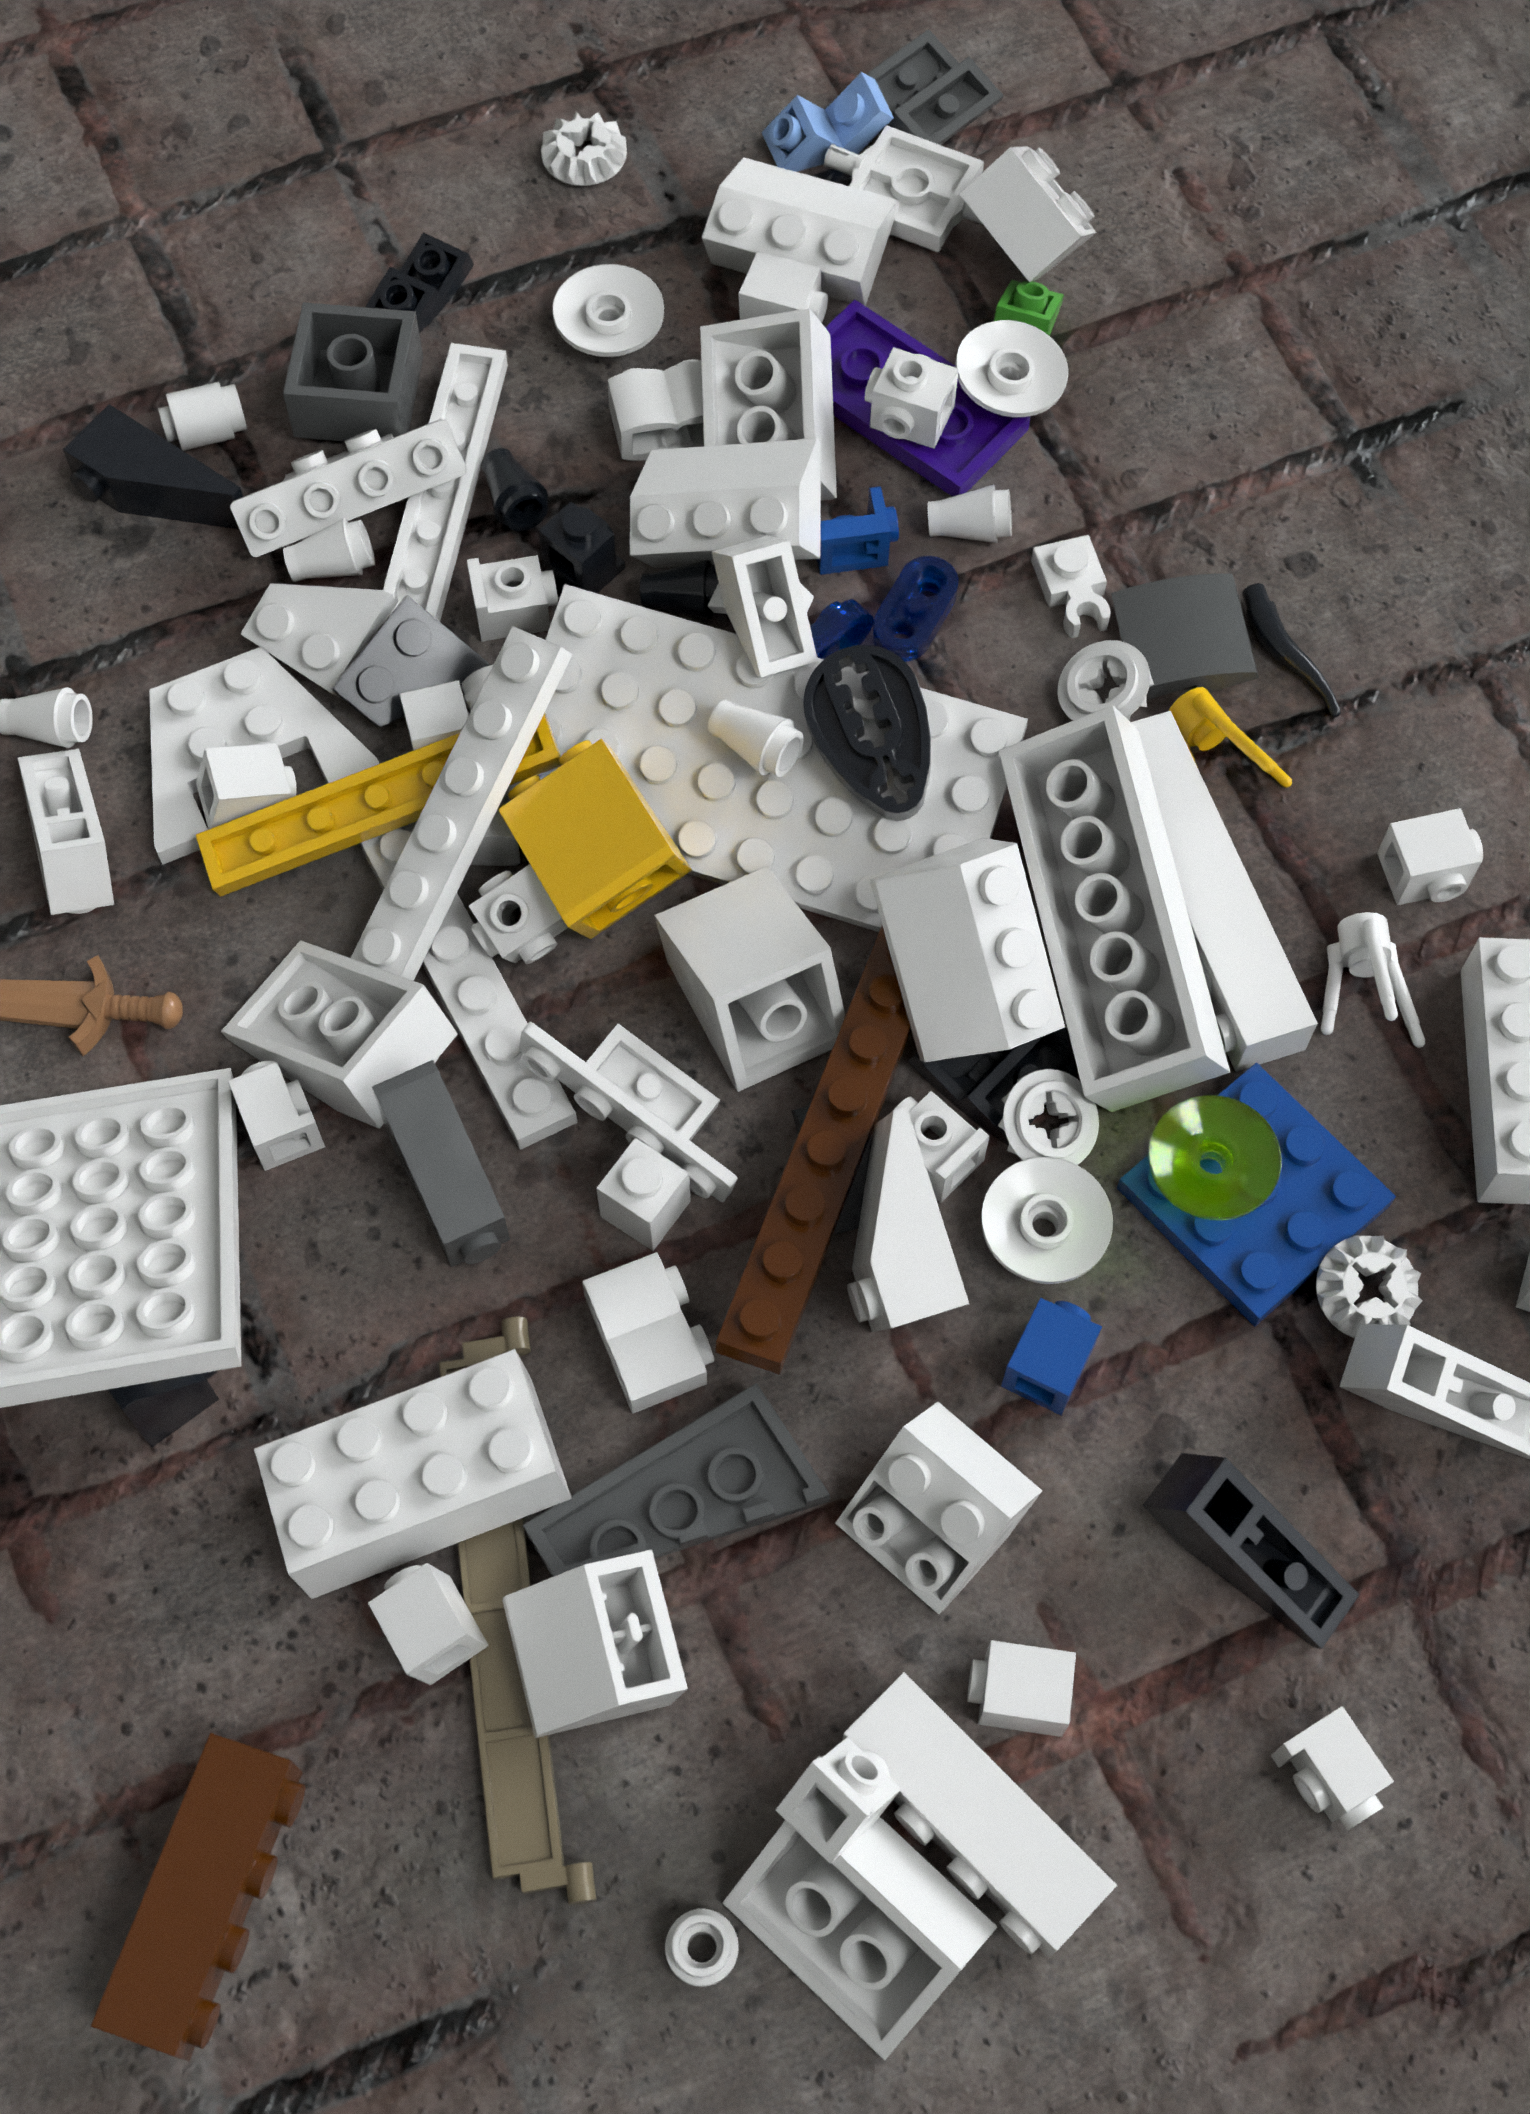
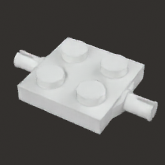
M887 125L875 144L860 155L837 147L835 144H831L830 149L828 148L824 166L852 176V182L849 187L899 200V207L890 234L939 252L952 228L964 218L982 224L959 195L983 172L984 161Z

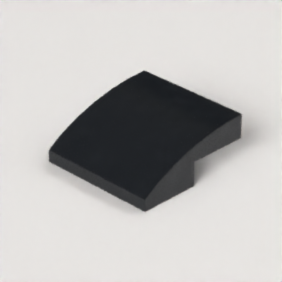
M1066 1028L1009 1050L931 1062L920 1061L918 1052H916L908 1060L945 1098L1006 1145H1009L1005 1131L998 1126L1003 1118L1005 1106L1001 1099L1011 1091L1017 1083V1079L1044 1069L1063 1071L1073 1077L1078 1074L1069 1032ZM1034 1119L1029 1120V1125L1034 1121Z

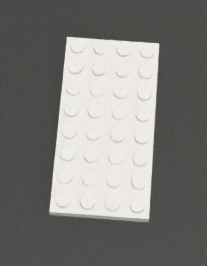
M564 584L545 639L572 654V658L545 711L560 755L562 756L567 750L582 741L590 740L594 744L602 738L612 748L692 868V871L688 873L689 875L725 885L767 866L799 908L877 932L880 931L882 922L870 879L980 838L991 839L1008 787L999 750L1021 742L1027 728V718L920 688L927 708L931 735V772L924 804L918 813L909 819L894 821L884 818L860 802L836 778L821 757L809 733L804 714V692L812 672L824 659L817 658L818 661L760 678L757 677L738 635L735 633ZM845 667L842 669V680L836 683V685L847 684L850 687L854 706L846 711L848 714L859 712L863 718L865 735L858 740L860 742L870 740L874 748L881 747L885 744L884 734L891 729L889 727L882 729L877 727L873 716V705L880 701L878 698L867 700L863 694L861 678L868 673L857 674L853 668ZM727 699L739 706L791 719L794 722V728L802 732L804 736L801 752L792 768L781 777L772 773L761 775L724 741L709 733L708 721L719 702ZM885 763L888 772V790L881 794L883 798L893 796L897 804L908 801L907 790L914 786L913 783L902 784L897 776L894 777L889 764ZM557 768L541 773L538 776L543 779ZM520 782L508 787L499 807L510 801L507 796L508 793Z

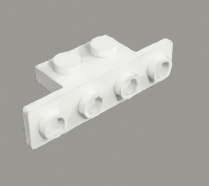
M439 419L396 437H393L392 433L380 437L377 429H372L344 441L348 451L326 459L323 450H319L292 461L291 465L294 472L285 475L284 481L234 500L230 505L250 554L253 557L261 556L314 535L343 518L347 521L465 475L467 468L446 419Z
M529 1022L521 1031L519 1050L524 1054L522 1059L536 1075L549 1082H553L557 1078L576 1093L574 1099L584 1111L601 1121L608 1117L626 1130L627 1134L625 1136L630 1144L636 1138L689 1172L690 1191L705 1199L712 1195L720 1202L726 1200L738 1179L737 1176L691 1142L692 1138L718 1107L719 1098L620 1024L614 1027L587 1062L583 1061L532 1022Z

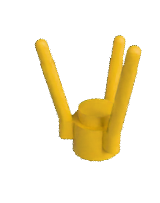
M1197 687L1181 695L1170 707L1169 711H1171L1191 755L1190 747L1197 746L1201 751H1207L1217 746L1227 736L1245 755L1263 771L1270 774L1281 786L1287 788L1292 785L1291 777L1230 720L1206 688Z

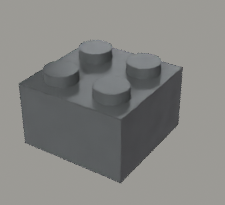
M303 302L283 391L294 437L346 441L351 437L372 429H377L380 437L391 433L393 437L409 432L423 361L416 311Z

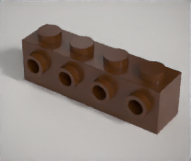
M213 1733L209 1734L90 2027L189 2062L195 2047L205 2048L219 2018L221 2005L213 2000L224 1972L226 1971L231 1974L235 1972L248 1943L250 1931L242 1926L253 1898L262 1900L272 1883L278 1863V1857L271 1854L281 1826L288 1828L292 1826L304 1799L305 1785L299 1783L302 1771L291 1760Z

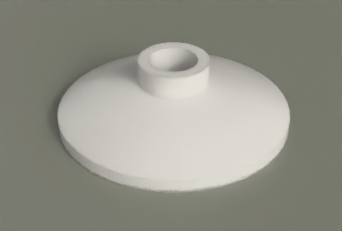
M596 265L575 273L561 285L553 302V318L556 329L561 337L575 349L589 355L615 357L639 350L656 336L664 319V301L657 285L642 272L623 265Z
M999 320L978 326L963 339L956 356L955 368H958V381L965 393L979 406L1002 416L1029 417L1048 410L1060 399L1068 381V365L1059 345L1042 330L1019 321Z
M1035 1157L1013 1164L993 1181L983 1202L981 1225L989 1250L996 1260L1008 1271L1031 1282L1058 1284L1084 1275L1100 1261L1112 1236L1113 1214L1104 1189L1085 1169L1060 1158ZM1037 1219H1047L1054 1224L1056 1232L1051 1236H1041L1035 1232L1032 1223Z

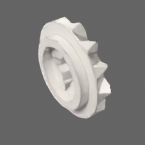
M576 111L572 121L568 122L556 118L553 130L543 132L542 161L548 172L562 182L579 186L602 183L616 175L624 165L627 156L626 137L620 134L617 122L604 123L599 112L590 119H582ZM587 140L592 141V146H586L583 151L579 152L577 157L575 156V146H581Z
M1100 641L1083 648L1068 661L1059 678L1058 699L1065 714L1073 721L1111 705L1115 706L1130 721L1131 715L1139 707H1147L1146 695L1149 687L1153 686L1154 683L1148 662L1137 648L1122 641ZM1107 670H1109L1116 685L1120 687L1110 689L1109 698L1106 699V703H1103L1098 693L1093 691V689L1103 687L1104 678H1107Z
M1054 1069L1032 1072L1017 1079V1083L1011 1091L1001 1099L1005 1106L1003 1118L998 1126L1005 1131L1009 1142L1007 1151L1016 1154L1021 1160L1035 1157H1055L1078 1165L1093 1149L1099 1130L1097 1107L1093 1101L1084 1097L1081 1082L1072 1075ZM1044 1104L1047 1105L1049 1115L1059 1116V1119H1069V1123L1061 1124L1059 1128L1051 1130L1050 1139H1048L1044 1128H1036L1035 1125H1029L1030 1119H1034V1116L1044 1112Z
M1356 1235L1339 1242L1328 1251L1318 1269L1316 1291L1321 1309L1332 1325L1342 1333L1353 1338L1356 1336L1359 1324L1410 1325V1319L1415 1309L1422 1302V1299L1418 1296V1280L1421 1273L1413 1269L1406 1257V1249L1394 1246L1386 1241L1384 1236ZM1384 1270L1386 1273L1382 1277L1383 1281L1378 1289L1384 1296L1383 1300L1385 1302L1374 1297L1354 1305V1302L1360 1297L1358 1293L1364 1286L1358 1277L1359 1273L1357 1271L1367 1277Z

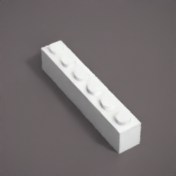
M1171 711L1131 722L1140 734L1225 1053L1227 1052L1235 1071L1238 1072L1250 1068L1256 1062L1260 1065L1306 1050L1318 1023Z

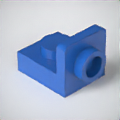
M881 486L869 488L867 515H842L832 520L820 521V559H817L820 575L888 566L890 542L899 540V526L895 507H885Z

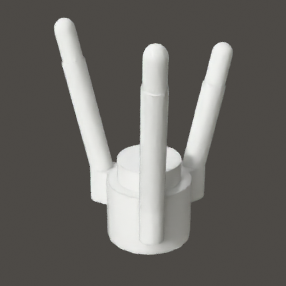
M1365 912L1357 913L1341 920L1337 926L1339 942L1327 946L1329 969L1322 1010L1321 1032L1324 1035H1330L1333 1032L1343 967H1349L1350 973L1356 977H1375L1385 1017L1390 1021L1398 1017L1395 1004L1396 997L1414 1046L1417 1048L1423 1047L1425 1045V1038L1398 963L1396 945L1390 942L1387 919L1378 913Z

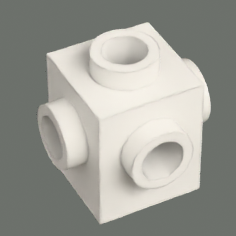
M893 347L884 368L875 367L867 383L865 401L872 403L870 428L882 431L896 439H906L935 449L955 406L958 368L934 361L922 354H912Z
M530 864L515 875H512L510 871H505L488 880L478 890L482 897L469 905V908L478 920L477 923L471 926V929L484 950L491 957L499 953L503 959L514 963L523 959L525 964H530L542 958L557 946L554 937L568 928ZM521 911V917L515 924V917Z

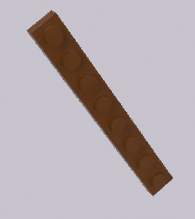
M881 926L716 1340L715 1353L779 1375L911 1032L883 926Z

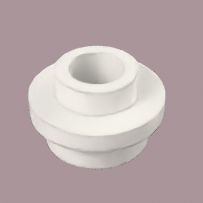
M709 1909L691 1910L681 1915L671 1926L665 1943L666 1958L673 1973L683 1982L698 1987L711 1986L726 1978L735 1966L738 1957V1938L731 1923L720 1913ZM701 1934L710 1936L716 1943L715 1955L712 1959L703 1963L694 1961L688 1954L690 1941L695 1936Z

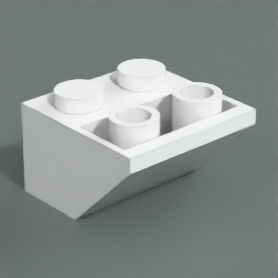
M1028 146L1010 147L959 195L1026 279L1032 282L1042 277L1096 233L1089 224V221L1094 218V214L1075 191L1069 195L1062 190L1054 180L1060 172L1054 162L1041 148L1034 151Z
M936 1402L903 1426L835 1524L936 1613L940 1614L1008 1538L1043 1490L942 1404Z
M652 1550L584 1564L506 1595L502 1599L535 1738L670 1706L688 1689Z

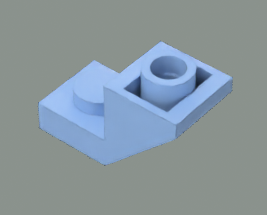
M861 72L826 109L797 95L761 133L777 167L797 172L823 165L828 148L830 149L831 144L859 154L894 117L876 80Z

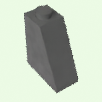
M434 1060L372 1086L389 1140L450 1267L464 1261L466 1264H475L492 1257L500 1250L501 1244L510 1240L505 1216Z

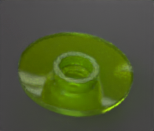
M1216 1095L1193 1097L1178 1103L1167 1111L1153 1131L1148 1150L1151 1174L1162 1194L1182 1211L1207 1220L1236 1219L1259 1208L1273 1192L1279 1180L1282 1165L1280 1145L1269 1123L1257 1111L1245 1103L1229 1097ZM1207 1158L1214 1159L1221 1165L1222 1172L1219 1174L1208 1173L1201 1168L1200 1161Z

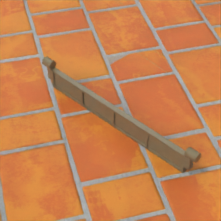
M517 1316L502 1320L501 1337L462 1343L464 1359L440 1362V1377L514 1349L519 1356L529 1354L531 1347L527 1318ZM523 1517L457 1543L463 1600L489 1645L471 1657L469 1661L492 1879L498 1880L520 1876L521 1890L524 1894L566 1887L568 1905L586 1904L597 1900L593 1865L591 1862L564 1865L550 1735L538 1738L534 1736L502 1600L506 1595L532 1586L527 1536L523 1527L525 1519Z

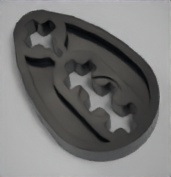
M855 645L832 653L815 668L805 688L803 705L809 733L821 757L833 774L860 802L886 819L894 821L909 819L917 814L924 804L931 772V735L927 708L918 680L910 666L902 658L881 647ZM852 666L857 674L868 673L861 678L863 694L867 700L878 698L880 701L873 705V716L879 729L886 727L891 729L884 734L885 744L881 747L874 748L870 740H863L861 742L858 740L865 735L863 718L859 712L848 714L846 711L854 706L850 687L847 684L836 685V683L842 680V669ZM885 763L889 764L894 777L897 776L902 784L913 783L914 786L907 790L908 801L897 804L893 796L884 798L881 796V794L888 790V772Z

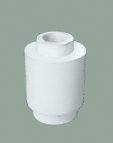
M219 382L169 393L166 394L169 406L158 408L167 441L179 440L183 451L234 439V432L247 429L235 384L221 387Z

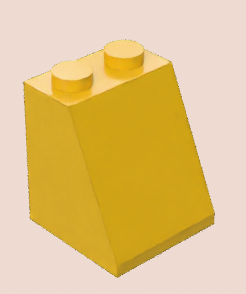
M602 738L594 744L590 740L582 741L567 750L559 758L562 766L543 779L535 775L520 782L508 793L507 796L510 801L498 809L567 927L589 939L594 938L692 871V868L612 748Z

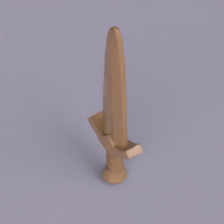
M98 955L87 961L92 970L94 981L0 979L1 1021L75 1028L77 1030L69 1036V1039L82 1056H85L102 1038L112 1018L114 1020L149 1021L161 1025L165 1029H172L179 1024L183 1015L182 1002L173 992H167L150 998L147 996L140 998V996L114 995L110 975Z

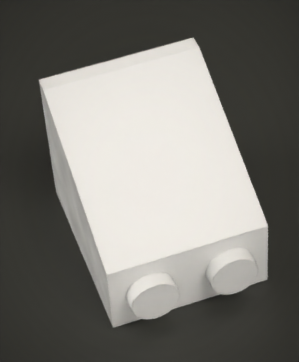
M767 866L654 915L667 962L738 1092L833 1049L845 1019V1011L831 948Z

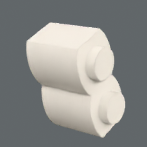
M685 360L664 371L632 368L608 379L609 409L622 459L642 461L647 460L651 450L704 446L701 360Z
M656 1252L582 1281L589 1309L632 1414L707 1385L705 1365L714 1362V1356L702 1326L699 1324L689 1328L680 1306L689 1303V1297L683 1279L675 1265L665 1269Z

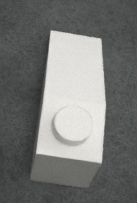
M72 749L18 757L39 865L51 915L67 912L83 914L97 907L114 905L105 841L80 750Z
M1359 1324L1339 1387L1391 1411L1530 1459L1529 1382L1409 1325Z

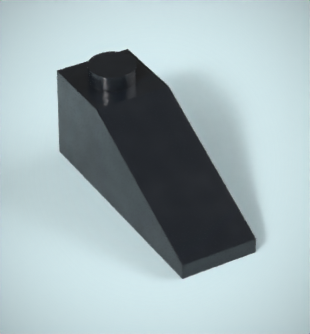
M110 404L63 449L72 472L70 476L71 483L83 497L91 502H96L99 499L119 513L239 529L230 505L234 500L243 497L241 487Z
M1181 1453L1142 1505L1189 1553L1314 1648L1322 1649L1359 1597V1593L1226 1457Z

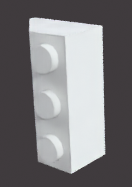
M743 157L719 185L702 240L711 264L743 273H748L757 251L821 267V292L827 293L828 297L849 303L856 299L866 306L899 207V200Z
M810 308L701 326L704 446L818 438L821 441V501L836 499L830 333Z
M818 438L651 450L630 496V556L654 568L682 567L710 560L712 565H714L712 551L764 536H773L790 540L794 560L820 559L821 441Z
M980 838L870 879L920 1061L931 1062L1009 1050L1065 1028L1017 843Z
M822 1792L811 1800L837 1828L846 1819L847 1816ZM881 1817L830 1864L785 1820L723 1902L740 1921L884 2060L894 2051L997 1928L988 1917Z

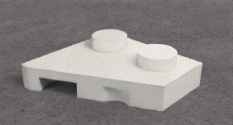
M270 583L243 628L241 635L328 692L338 696L330 688L389 617L399 599L384 590Z

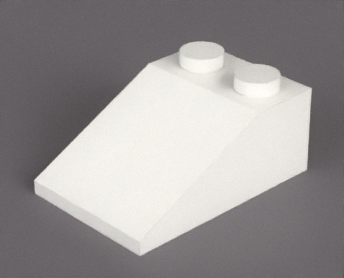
M301 940L221 1030L229 1041L261 1062L268 1060L277 1062L284 1077L290 1081L298 1079L301 1088L336 1111L379 1129L384 1122L372 1086L428 1061L434 1060L436 1062L443 1051L458 1035L423 984Z
M907 1107L892 1111L874 1125L852 1266L856 1282L847 1284L850 1302L859 1322L868 1320L872 1332L898 1327L969 1304Z

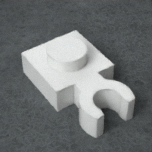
M1089 535L1033 547L1031 562L1048 606L1066 605L1063 626L1069 637H1078L1081 625L1079 616L1081 615L1093 617L1097 622L1100 632L1106 631L1110 618V607L1101 595L1105 593L1107 580Z

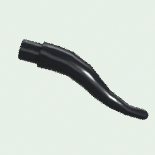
M1255 583L1246 587L1242 592L1248 609L1246 616L1260 644L1279 663L1300 676L1323 699L1332 718L1339 717L1341 710L1331 687L1313 661L1286 632L1279 617L1274 601H1270L1264 584Z

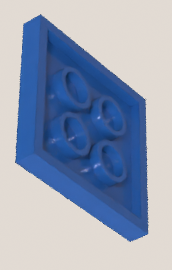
M1257 1062L1121 1177L1117 1189L1254 1327L1318 1271L1323 1258L1331 1248L1339 1242L1361 1233L1389 1208L1396 1198L1375 1175Z

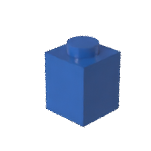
M1040 1298L1006 1367L1001 1387L1062 1416L1095 1347L1102 1326L1092 1322L1091 1316L1075 1304L1066 1301H1056L1054 1304Z

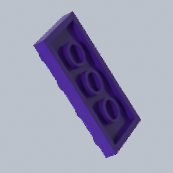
M856 299L825 327L830 333L834 417L950 496L954 497L967 493L1029 430L1031 416L1007 417L984 409L965 393L958 379L955 406L935 449L906 439H896L882 431L870 428L872 403L865 401L867 383L875 367L884 368L893 347L912 354L925 355L934 361L955 367V365Z

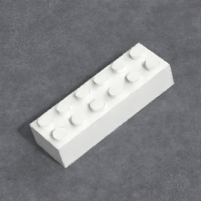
M1111 705L999 750L1084 1097L1108 1111L1114 1112L1230 1073L1138 729L1115 706Z

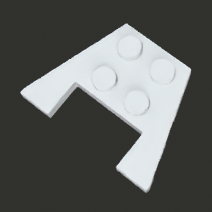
M262 647L149 689L154 847L162 865L200 850L196 834L208 830L193 797V794L198 792L196 781L205 748L278 743L282 758L309 748L327 784L380 764L372 752Z

